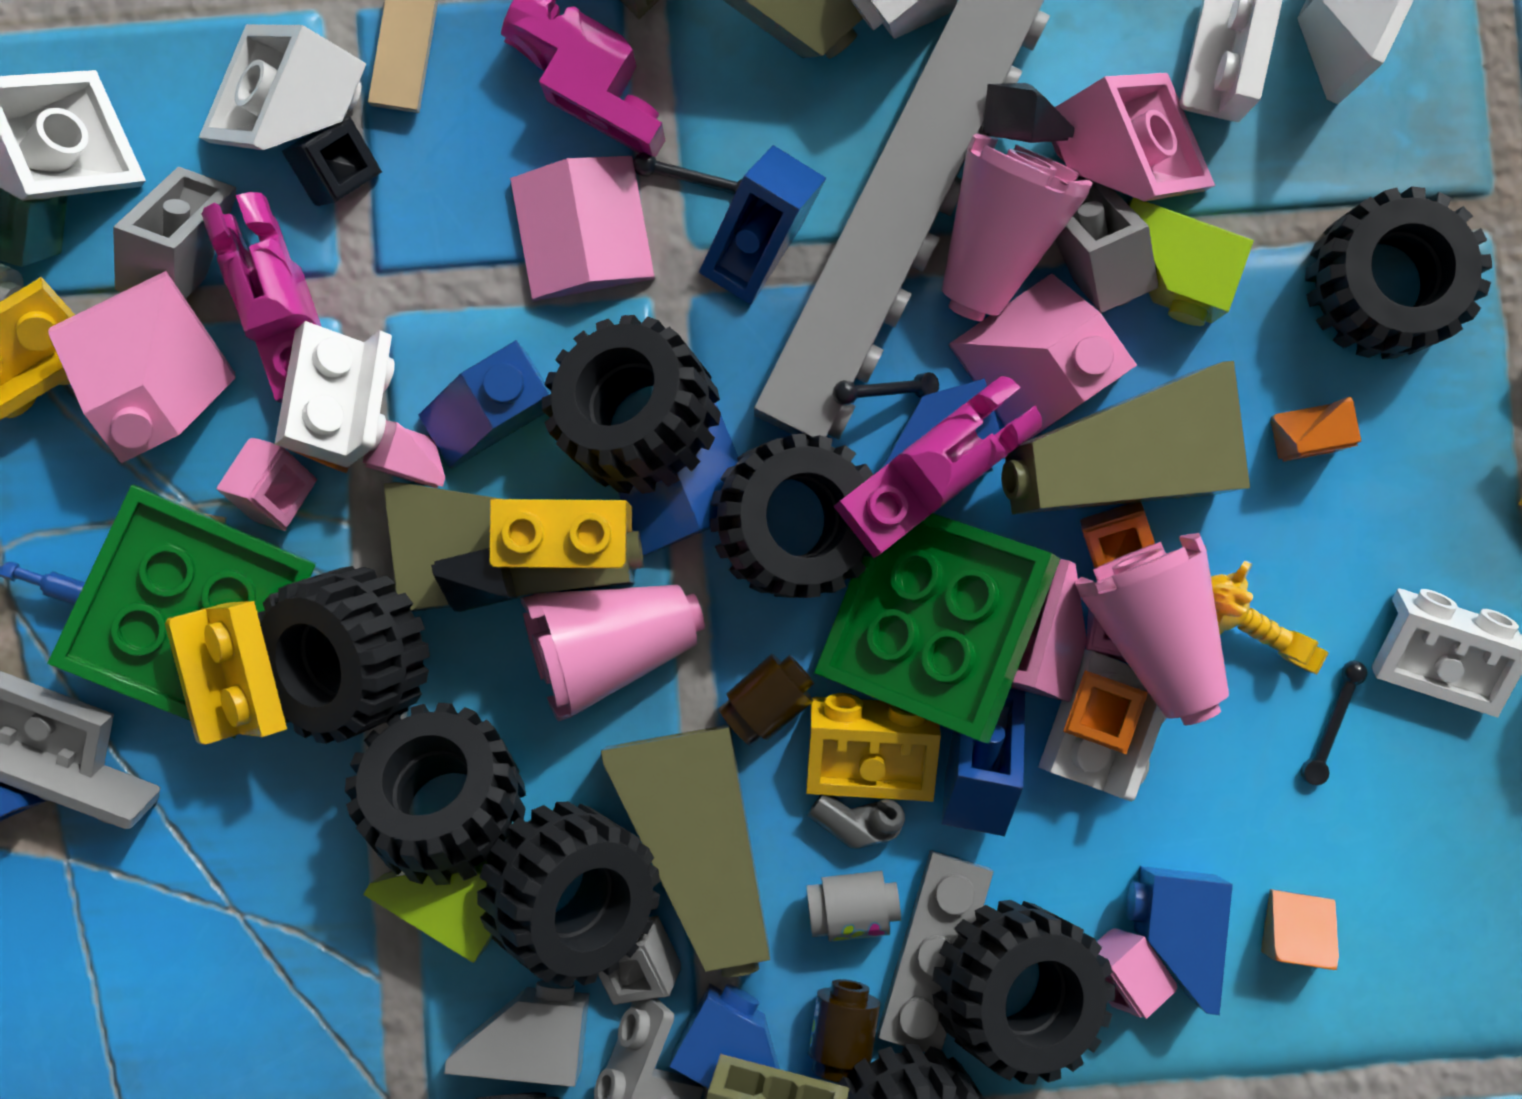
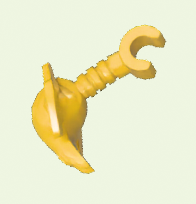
M1245 560L1237 572L1228 575L1219 574L1211 576L1220 635L1224 631L1231 630L1237 626L1242 632L1277 650L1278 654L1288 662L1310 673L1318 674L1329 654L1328 651L1317 647L1319 643L1316 640L1302 633L1289 631L1279 626L1272 619L1250 608L1249 603L1253 599V594L1247 590L1248 581L1246 577L1252 567V563Z

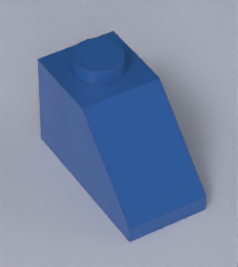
M772 145L743 176L699 273L751 305L802 227L826 177Z
M515 340L460 373L418 415L448 466L453 469L544 415L545 413L542 411V397L551 394V392L544 385L545 382L528 353Z
M1010 689L989 744L953 730L944 780L942 825L1005 837L1023 790L1025 691Z
M1140 866L1138 882H1131L1128 889L1127 917L1129 921H1134L1136 933L1147 939L1187 997L1206 1014L1220 1015L1233 884L1214 874Z
M709 983L672 1051L669 1067L708 1089L710 1088L720 1054L780 1069L765 1014L757 1010L760 1004L759 1001L734 985L726 984L724 989L721 990Z

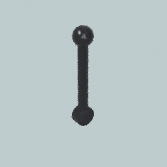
M644 152L637 154L633 160L634 169L641 176H650L656 173L732 194L736 193L742 181V178L736 182L660 162L654 156Z
M931 372L917 374L914 380L854 385L851 381L842 380L836 383L832 395L838 404L844 406L854 403L856 398L915 393L916 396L922 398L924 395L938 392L939 381L936 375Z
M1349 661L1343 666L1341 674L1344 682L1314 758L1307 760L1301 766L1302 778L1312 785H1322L1328 780L1330 772L1326 761L1355 688L1367 678V669L1359 661Z

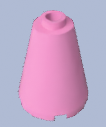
M974 134L967 148L942 292L951 299L948 307L955 313L974 321H983L986 314L997 316L1002 312L1086 200L1093 184L1090 180L1076 181L1079 175L1078 172L1024 147L1015 145L1014 149L1008 150L1007 155L997 151L994 148L998 138L982 134Z
M1199 533L1179 536L1182 548L1169 553H1165L1162 543L1159 542L1123 555L1093 569L1098 582L1095 583L1092 580L1080 577L1075 583L1084 603L1165 717L1169 719L1181 718L1183 725H1193L1215 717L1221 712L1218 703L1229 696L1207 549Z
M679 585L535 593L521 598V604L527 611L523 613L537 670L541 680L544 679L546 684L551 683L554 695L547 697L558 721L573 717L696 646V632L705 629L703 613L696 595L692 593L685 596Z

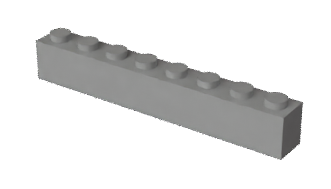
M958 0L754 407V416L792 435L806 434V438L818 435L827 437L830 435L838 440L840 439L856 406L853 404L848 406L838 404L832 395L833 388L836 383L842 380L851 381L854 384L855 380L858 379L866 384L868 383L884 351L873 344L884 323L894 328L896 327L912 293L901 289L911 267L921 272L924 271L939 241V237L929 233L939 211L951 216L958 203L962 179L957 177L966 159L967 148L974 134L987 135L986 132H983L987 84L1018 82L1023 71L1012 65L1022 46L1032 51L1034 50L1051 16L1040 11L1044 0Z

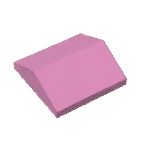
M632 156L567 158L510 178L533 301L655 279Z

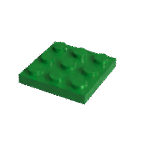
M133 484L128 490L47 664L190 721L165 627L166 620L171 617L229 602L254 601L257 613L264 611L263 602L270 594L278 592L280 587L310 578L316 562Z
M932 513L877 557L863 558L861 562L867 569L858 578H851L814 673L989 744L1060 558L1053 553Z

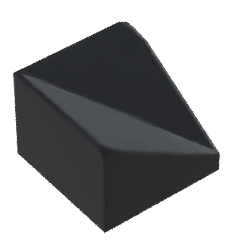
M1028 83L987 84L983 132H986L987 136L1029 143L1068 141L1069 138H1073L1074 127L1032 85Z
M350 116L344 117L340 123L312 132L282 151L309 198L316 206L335 203L382 173Z
M490 548L434 561L435 564L431 565L434 578L449 606L456 612L517 599L510 567L492 566L490 564Z

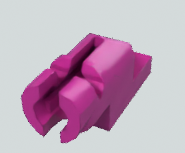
M513 0L504 18L501 35L505 37V43L516 48L542 71H545L539 83L547 102L637 153L644 152L656 158L666 141L662 122L657 120L659 113L651 105L636 96L627 95L624 100L620 99L636 69L633 49L627 40L619 33L583 14L576 7H567L564 14L560 15L559 6L555 4L556 0Z
M247 192L236 195L245 224L258 235L260 241L250 245L249 250L234 215L223 214L220 205L216 202L204 207L201 215L211 244L217 253V261L224 282L233 298L245 336L256 342L275 401L282 404L295 330L304 321L321 326L302 268L290 258L280 226L272 215L267 197L262 193Z
M1000 376L834 506L873 558L884 552L1042 428V417L1034 405L995 435L991 433L985 439L977 436L975 430L984 423L982 420L1021 388L1011 378Z

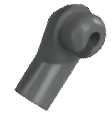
M820 795L807 813L810 819L853 849L869 847L893 840L900 834L905 822V813L902 807L897 802L889 799L850 809L834 796Z

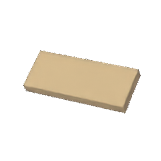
M385 0L368 98L370 106L420 113L438 0Z

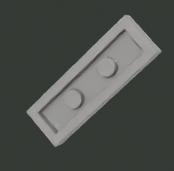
M930 850L878 1026L877 1035L879 1039L902 1046L904 1044H918L922 1052H926L930 1046L942 1050L947 1032H945L939 1021L944 1015L934 1008L932 994L941 991V986L932 981L934 967L944 966L946 957L939 954L945 940L953 944L959 935L954 928L960 921L965 919L971 924L976 921L974 911L984 906L994 872L991 868Z

